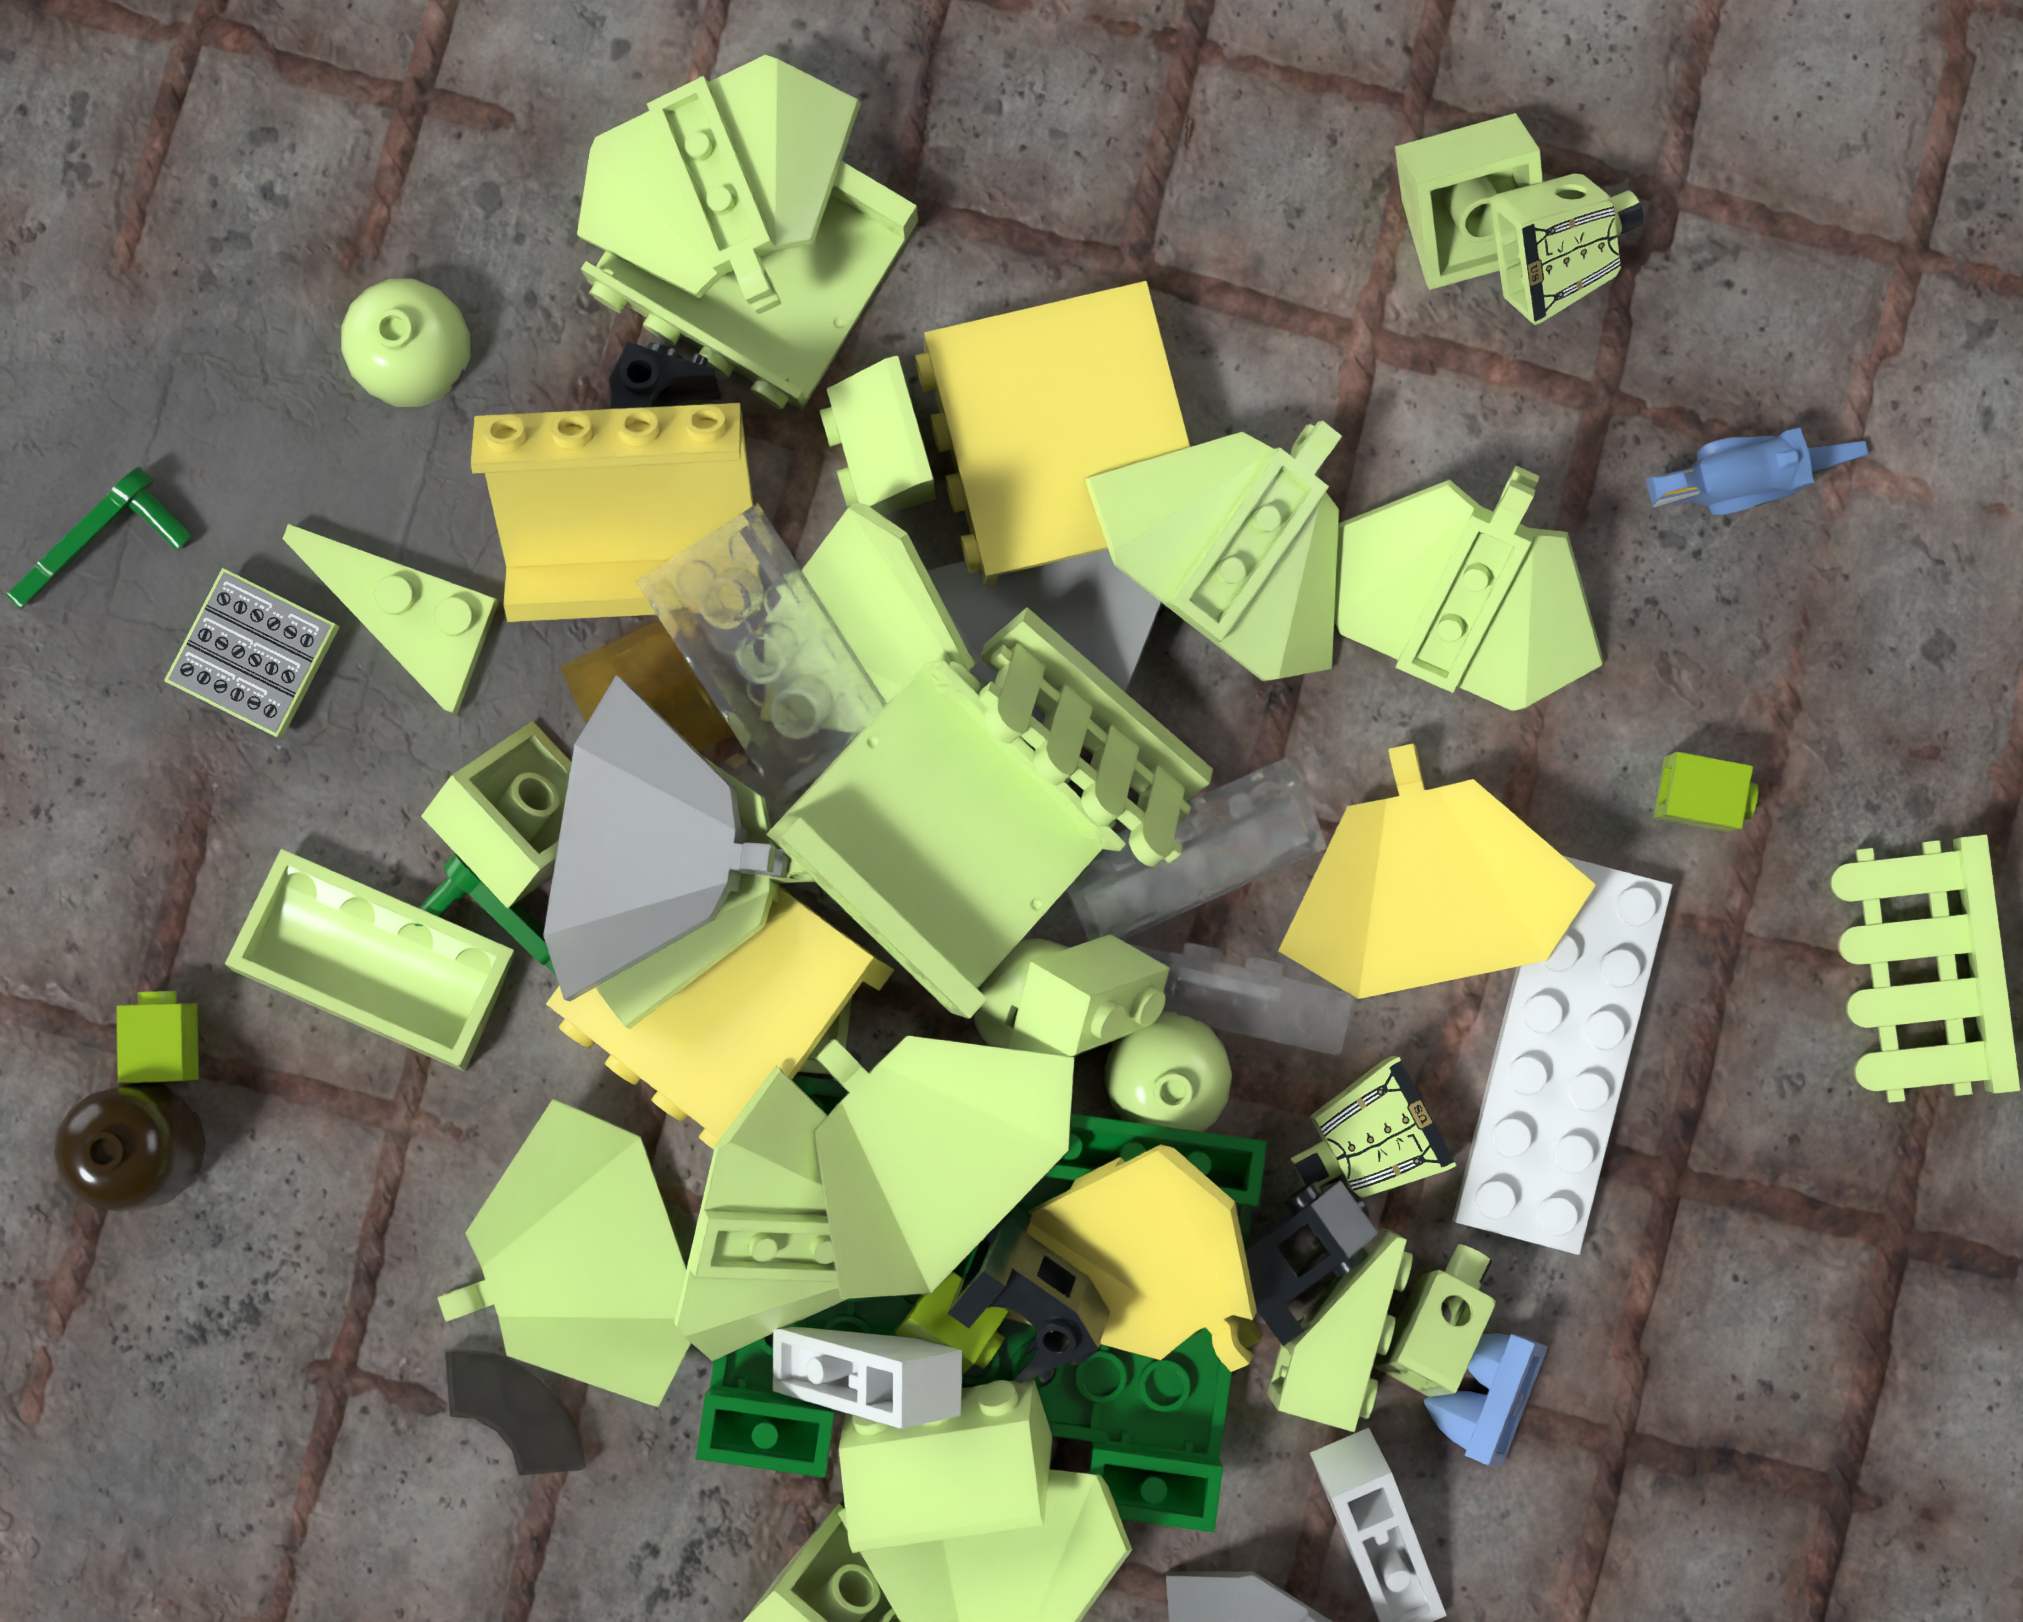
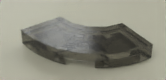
M455 1349L445 1352L450 1417L475 1419L497 1431L513 1453L519 1476L583 1470L586 1467L581 1439L567 1408L556 1394L554 1395L538 1378L525 1370V1367L502 1356L484 1351Z

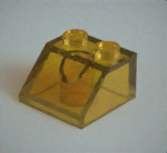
M676 612L560 666V670L586 724L613 679L618 675L624 678L698 752L736 735V731L686 625Z

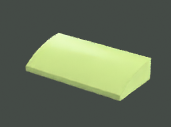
M281 849L225 965L240 975L465 1072L496 1003L515 951Z

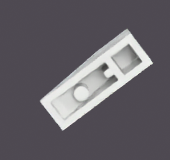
M793 1326L777 1328L773 1331L774 1392L900 1429L961 1416L962 1350L918 1338Z
M1364 1429L1310 1452L1329 1503L1379 1622H1433L1447 1616L1393 1474L1370 1429Z

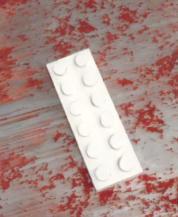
M1564 856L1593 881L1596 886L1548 960L1516 967L1452 1221L1580 1255L1672 884Z

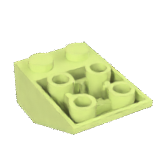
M1381 1228L1378 1234L1364 1246L1369 1256L1350 1272L1341 1277L1336 1276L1296 1319L1304 1332L1285 1346L1280 1345L1267 1395L1278 1411L1355 1432L1359 1417L1369 1418L1378 1388V1381L1370 1378L1376 1353L1386 1355L1395 1327V1317L1387 1315L1393 1289L1398 1291L1404 1290L1411 1270L1413 1255L1404 1251L1407 1239L1389 1229Z

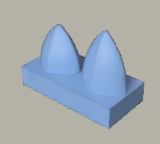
M1499 1333L1482 1334L1467 1368L1479 1383L1490 1389L1488 1395L1471 1391H1456L1455 1394L1427 1397L1424 1400V1404L1438 1428L1453 1442L1466 1449L1465 1456L1488 1466H1503L1548 1346L1515 1334L1510 1336Z

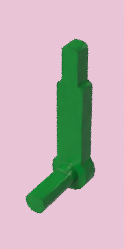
M139 466L124 476L87 515L37 562L36 566L6 596L19 609H23L128 507L137 515H141L176 551L182 549L193 538V535L148 491L154 480Z
M454 853L443 865L444 871L448 876L418 908L440 917L456 899H461L467 893L540 964L545 965L556 976L543 936L544 928L518 903L507 909L462 859Z

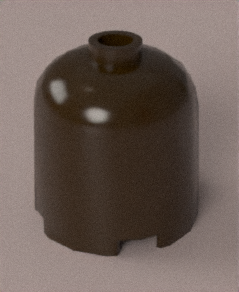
M137 1082L91 1093L73 1106L57 1130L54 1158L58 1175L72 1195L90 1206L117 1212L142 1210L169 1203L175 1199L176 1195L186 1189L194 1174H197L202 1167L206 1140L200 1117L196 1111H191L183 1098L174 1094L172 1089L165 1085Z

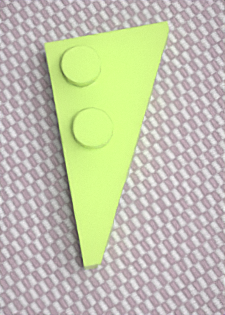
M288 524L283 540L444 710L457 715L499 601L490 596Z

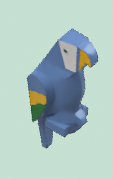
M1801 427L1787 430L1777 437H1730L1704 445L1697 451V462L1689 469L1646 478V483L1653 508L1693 502L1708 507L1712 515H1723L1747 510L1792 495L1814 483L1812 474L1868 455L1865 441L1808 448Z

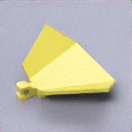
M1408 744L1388 749L1399 796L1347 806L1278 950L1357 999L1548 960L1596 884L1474 779L1425 790L1417 747L1414 744Z
M1159 1145L1127 1162L1119 1157L1077 1178L1070 1190L1027 1211L1032 1215L1026 1233L1090 1277L1108 1307L1110 1314L1101 1338V1344L1162 1360L1194 1332L1206 1327L1212 1334V1343L1216 1355L1231 1372L1250 1364L1254 1355L1246 1348L1260 1343L1264 1333L1251 1321L1257 1310L1235 1201L1175 1148ZM1004 1308L1008 1311L1005 1318L1032 1325L1021 1314Z

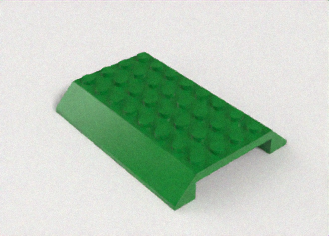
M795 1075L792 1079L827 1115L848 1093L837 1080ZM1071 1113L1068 1151L1017 1205L1028 1211L1070 1190L1077 1178L1119 1157L1127 1162L1159 1145L1175 1148L1235 1201L1244 1244L1250 1239L1254 1206H1259L1267 1141ZM972 1251L953 1270L961 1278ZM922 1294L848 1298L790 1326L898 1336L895 1334ZM1004 1318L996 1330L1005 1336L1003 1343L984 1369H981L974 1363L962 1375L961 1388L986 1385L998 1380H1015L1017 1372L1024 1365L1028 1353L1026 1351L1027 1344L1036 1334L1033 1325ZM1206 1327L1194 1332L1162 1360L1101 1344L1096 1353L1086 1361L1077 1365H1069L1067 1362L1054 1368L1055 1374L1045 1382H1042L1038 1376L1034 1377L1052 1436L1091 1441L1088 1474L1101 1475L1109 1486L1121 1520L1215 1533L1223 1474L1220 1455L1232 1372L1216 1355L1212 1343V1334ZM772 1333L713 1361L710 1388L704 1396L695 1459L825 1478L837 1410L773 1391Z

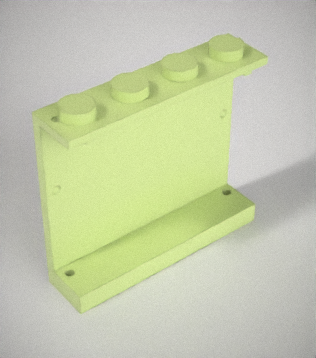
M841 161L814 244L773 251L760 257L782 303L761 314H758L754 310L753 305H749L745 300L734 270L726 273L700 298L605 251L596 267L585 261L581 270L587 281L593 285L589 294L608 308L621 313L625 306L630 307L646 317L643 326L658 338L671 345H675L679 338L700 349L699 354L708 359L706 366L715 369V372L729 378L732 371L735 370L754 382L750 390L768 404L778 409H783L788 402L802 411L918 222L917 205Z
M945 661L925 662L766 835L950 1013L970 1019L987 1000L977 988L1102 849L1120 851L1126 843L1112 830L1116 825L1115 820L1107 826H1100L1089 818L1083 809L1081 798L1067 785L1071 780L1070 778H1067L1060 785H1052L1040 776L1033 762L1034 751L1023 741L1021 736L1012 743L1005 744L997 740L990 733L984 720L987 707L978 700L979 695L977 692L981 689V685L966 668L954 661L949 665Z

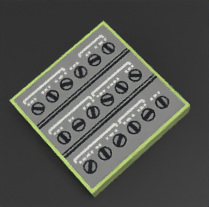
M222 568L164 681L282 739L340 626Z

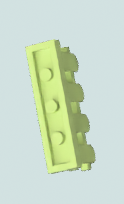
M1027 607L984 644L980 656L983 661L998 673L995 684L991 681L980 691L978 700L987 707L984 720L988 730L997 740L1005 744H1010L1021 736L1035 748L1033 756L1034 766L1040 776L1048 783L1060 785L1067 778H1070L1083 789L1081 798L1083 809L1096 824L1107 826L1115 819H1118L1131 830L1129 837L1131 850L1143 864L1154 867L1163 859L1171 863L1181 855L1183 845L1174 836L1177 824L1181 823L1190 814L1191 806L1186 802L1210 784L1213 768ZM1034 704L1046 714L1043 725L1031 715ZM1082 746L1093 754L1090 765L1079 757ZM1130 787L1140 795L1137 806L1127 798Z
M1987 835L1953 839L1954 852L1941 853L1940 840L1922 842L1923 855L1874 860L1873 848L1855 850L1857 863L1841 865L1831 875L1830 887L1837 898L1848 902L1862 900L1865 926H1856L1845 930L1839 938L1838 950L1843 959L1849 963L1870 964L1873 986L1871 989H1862L1854 992L1847 1000L1846 1013L1849 1019L1860 1027H1878L1881 1049L1878 1052L1862 1055L1855 1063L1854 1076L1857 1082L1868 1090H1886L1887 1102L1889 1103L1905 1101L1904 1088L1953 1083L1955 1096L1972 1094L1971 1081L1984 1080L1985 1091L1991 1093L2020 1091ZM1959 890L1962 915L1949 916L1946 891ZM1928 893L1931 918L1882 923L1879 898ZM1954 954H1968L1971 978H1957ZM1936 956L1939 981L1899 986L1890 985L1888 961ZM1976 1016L1979 1041L1966 1042L1963 1018ZM1937 1020L1945 1021L1946 1045L1907 1049L1898 1048L1896 1025Z

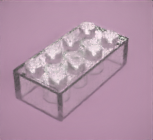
M758 503L635 581L778 801L823 774L887 704Z

